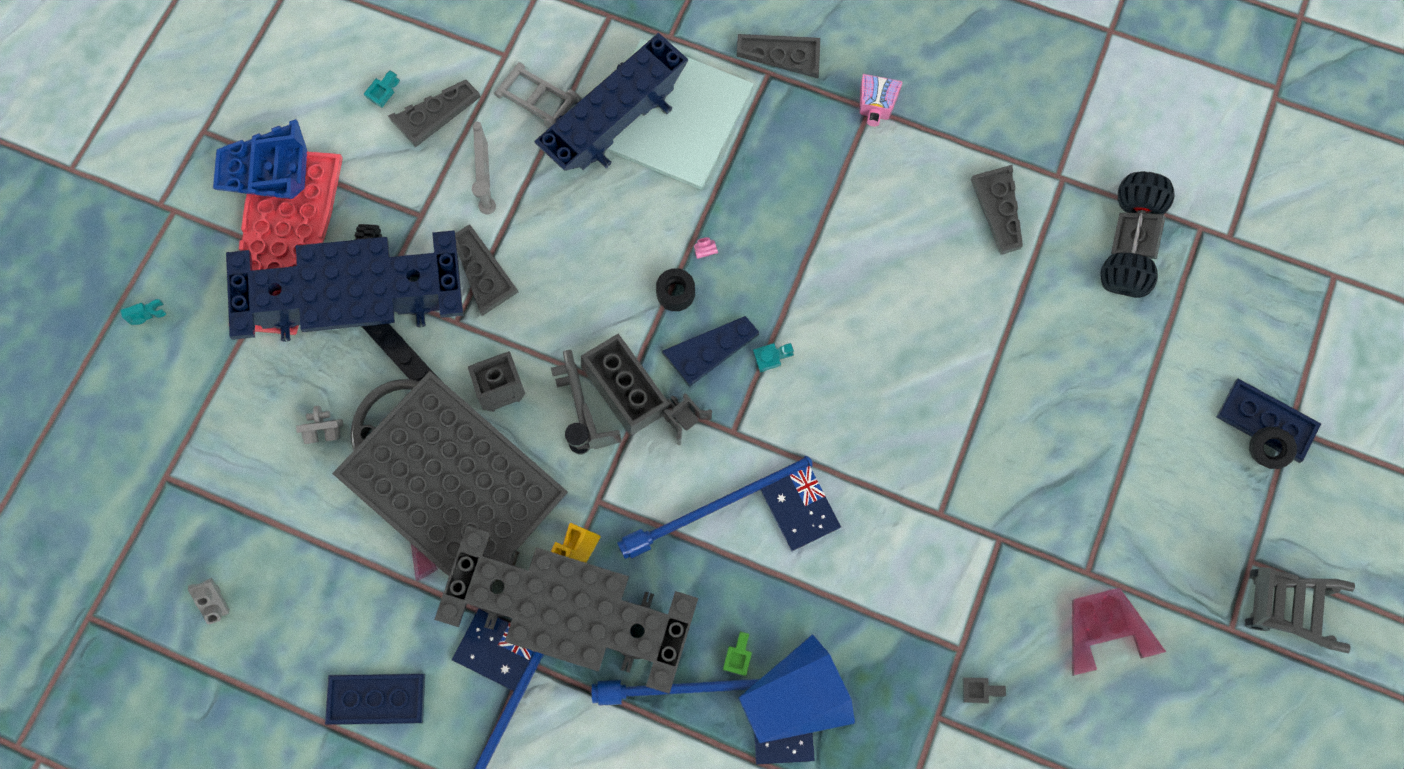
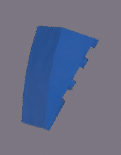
M296 119L289 121L287 126H276L271 128L272 131L261 135L258 133L253 135L252 139L245 142L240 140L216 149L213 189L293 199L305 189L307 148L298 121Z
M813 634L738 697L759 743L855 724L851 697L830 654Z

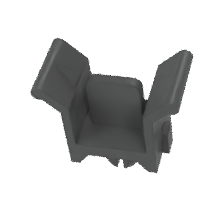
M686 393L683 394V401L681 403L678 402L677 397L671 396V401L669 399L667 401L669 402V408L672 410L665 409L662 417L678 432L676 436L677 445L682 443V427L687 431L698 423V418L701 420L712 419V410H700Z

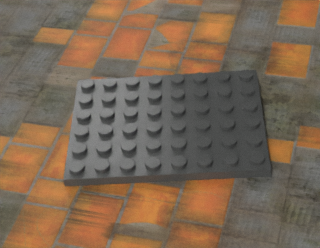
M431 371L422 378L332 473L448 576H450L467 526L491 533L483 557L506 563L510 549L516 551L568 493Z

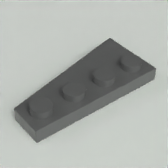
M738 34L737 57L819 78L820 38Z
M463 80L442 90V93L437 96H429L424 99V102L415 106H407L404 108V111L398 114L394 112L388 115V117L403 135L417 147L481 96L467 80Z
M1013 165L971 177L972 185L1000 255L1020 250L1023 246L1020 220L1017 213L1018 203L1015 197V181H1013L1012 174Z
M469 224L455 233L457 252L480 314L483 316L517 294L518 290Z

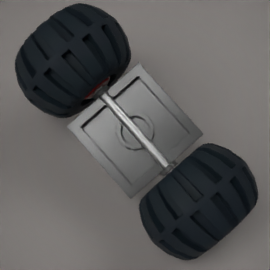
M1140 171L1130 173L1122 180L1118 188V202L1121 209L1126 213H1119L1111 250L1112 255L1108 257L1101 268V282L1105 290L1133 298H1141L1150 294L1158 280V270L1151 259H1157L1166 218L1164 214L1171 208L1175 197L1172 182L1166 176L1154 172Z

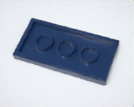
M1239 378L1235 380L1216 418L1251 437L1259 429L1268 426L1278 427L1289 432L1297 444V454L1294 460L1298 463L1303 462L1321 426L1320 422ZM1270 439L1265 442V445L1281 453L1282 444L1279 440Z
M426 674L328 675L325 725L423 723Z

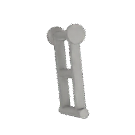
M518 62L494 92L496 97L501 98L504 96L542 118L548 128L556 122L560 115H565L574 103L577 104L582 100L575 91L569 89L565 93L525 70V66L521 62ZM519 75L538 85L527 101L507 91ZM545 90L565 100L553 117L534 106Z
M474 122L476 182L472 185V192L474 196L480 198L478 205L480 211L483 214L489 215L495 211L496 203L491 198L488 143L481 123Z

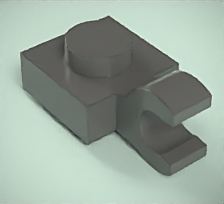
M963 678V703L988 704L989 696H1006V686H988V678Z

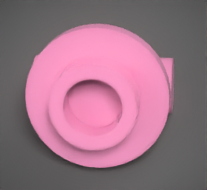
M708 237L699 239L694 245L697 259L718 253L715 241L710 240Z

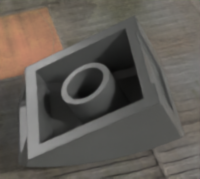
M510 351L468 366L477 398L483 410L494 412L498 408L514 402H520L525 395Z

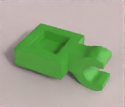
M740 631L736 648L729 646L723 670L743 676L747 675L752 652L745 650L749 638L748 633Z

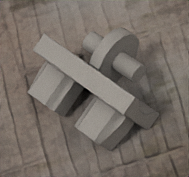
M314 406L313 413L306 414L307 421L314 420L315 423L296 426L297 433L301 432L304 444L319 442L317 430L324 429L326 441L340 439V426H343V420L323 421V418H330V411L322 412L320 406Z
M212 578L207 579L201 584L188 586V591L207 624L218 622L222 616L229 614L230 609L221 595L219 586L214 583Z

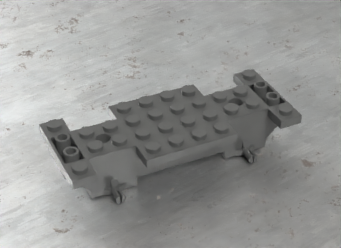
M470 526L466 527L434 620L459 627L466 605L479 607L489 613L485 628L494 630L498 616L512 618L505 642L598 672L606 648L619 651L625 656L620 670L625 671L628 662L626 670L628 673H630L634 659H644L653 662L646 687L670 694L698 598L675 591L669 613L665 614L650 608L654 597L652 593H650L648 602H646L649 592H644L641 605L622 600L629 576L537 547L529 570L521 569L515 566L520 554L518 551L510 549L506 563L483 557L491 533ZM496 581H502L505 586L504 591L500 594H494L492 591V586ZM640 624L644 627L645 632L641 638L631 636L630 629L633 625Z

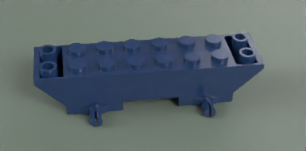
M658 32L624 63L618 64L617 69L565 115H560L556 122L539 136L534 143L564 171L579 167L584 170L596 161H599L605 168H608L612 162L604 153L614 143L613 139L641 114L645 116L654 108L660 107L666 114L671 112L672 106L664 100L674 90V84L686 66L688 58Z

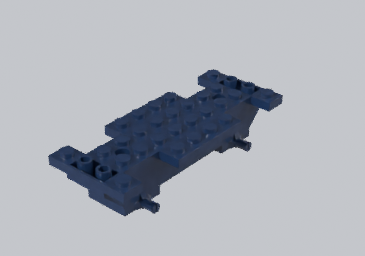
M455 230L432 232L434 253L390 257L387 237L296 245L297 266L253 271L252 256L249 250L226 252L229 337L231 340L255 338V325H259L262 329H280L281 341L286 342V340H291L290 328L300 325L303 333L395 323L394 312H397L398 315H416L417 327H421V324L422 327L426 326L425 314L431 311H440L441 318L463 316ZM411 277H420L415 282L409 281ZM281 290L280 294L272 295L274 291Z

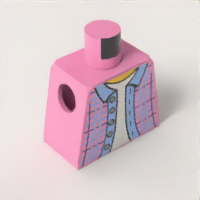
M863 74L860 86V114L868 116V125L876 127L879 126L880 119L888 120L900 93L902 81Z

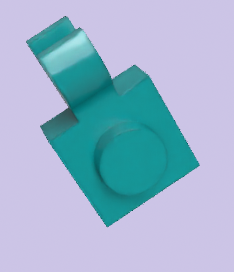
M389 70L382 81L376 78L364 92V96L382 108L395 93L392 88L397 86L400 81L396 78L397 74Z
M155 299L145 305L139 303L120 310L122 318L131 325L143 324L146 320L153 318V316L161 318L166 315L163 309L156 311L158 306L164 305L160 299Z
M774 343L753 349L760 372L781 366L780 359L794 356L791 343L785 344L776 349Z

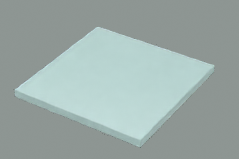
M641 39L634 53L637 52L648 41ZM688 58L686 66L674 84V90L664 100L672 106L671 112L666 114L660 107L650 110L645 116L641 114L613 139L614 143L606 151L702 190L754 87V83Z

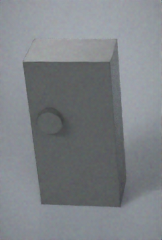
M619 333L581 355V368L630 436L661 418L664 413L663 411L669 409V402Z

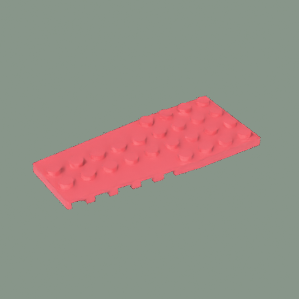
M307 151L305 189L293 199L247 194L241 227L243 237L239 242V250H249L251 252L252 271L297 266L296 245L324 242L332 215L343 160L341 154ZM281 290L274 291L272 295L280 294ZM255 325V332L281 334L280 329H262L261 326ZM299 325L290 328V335L297 334Z

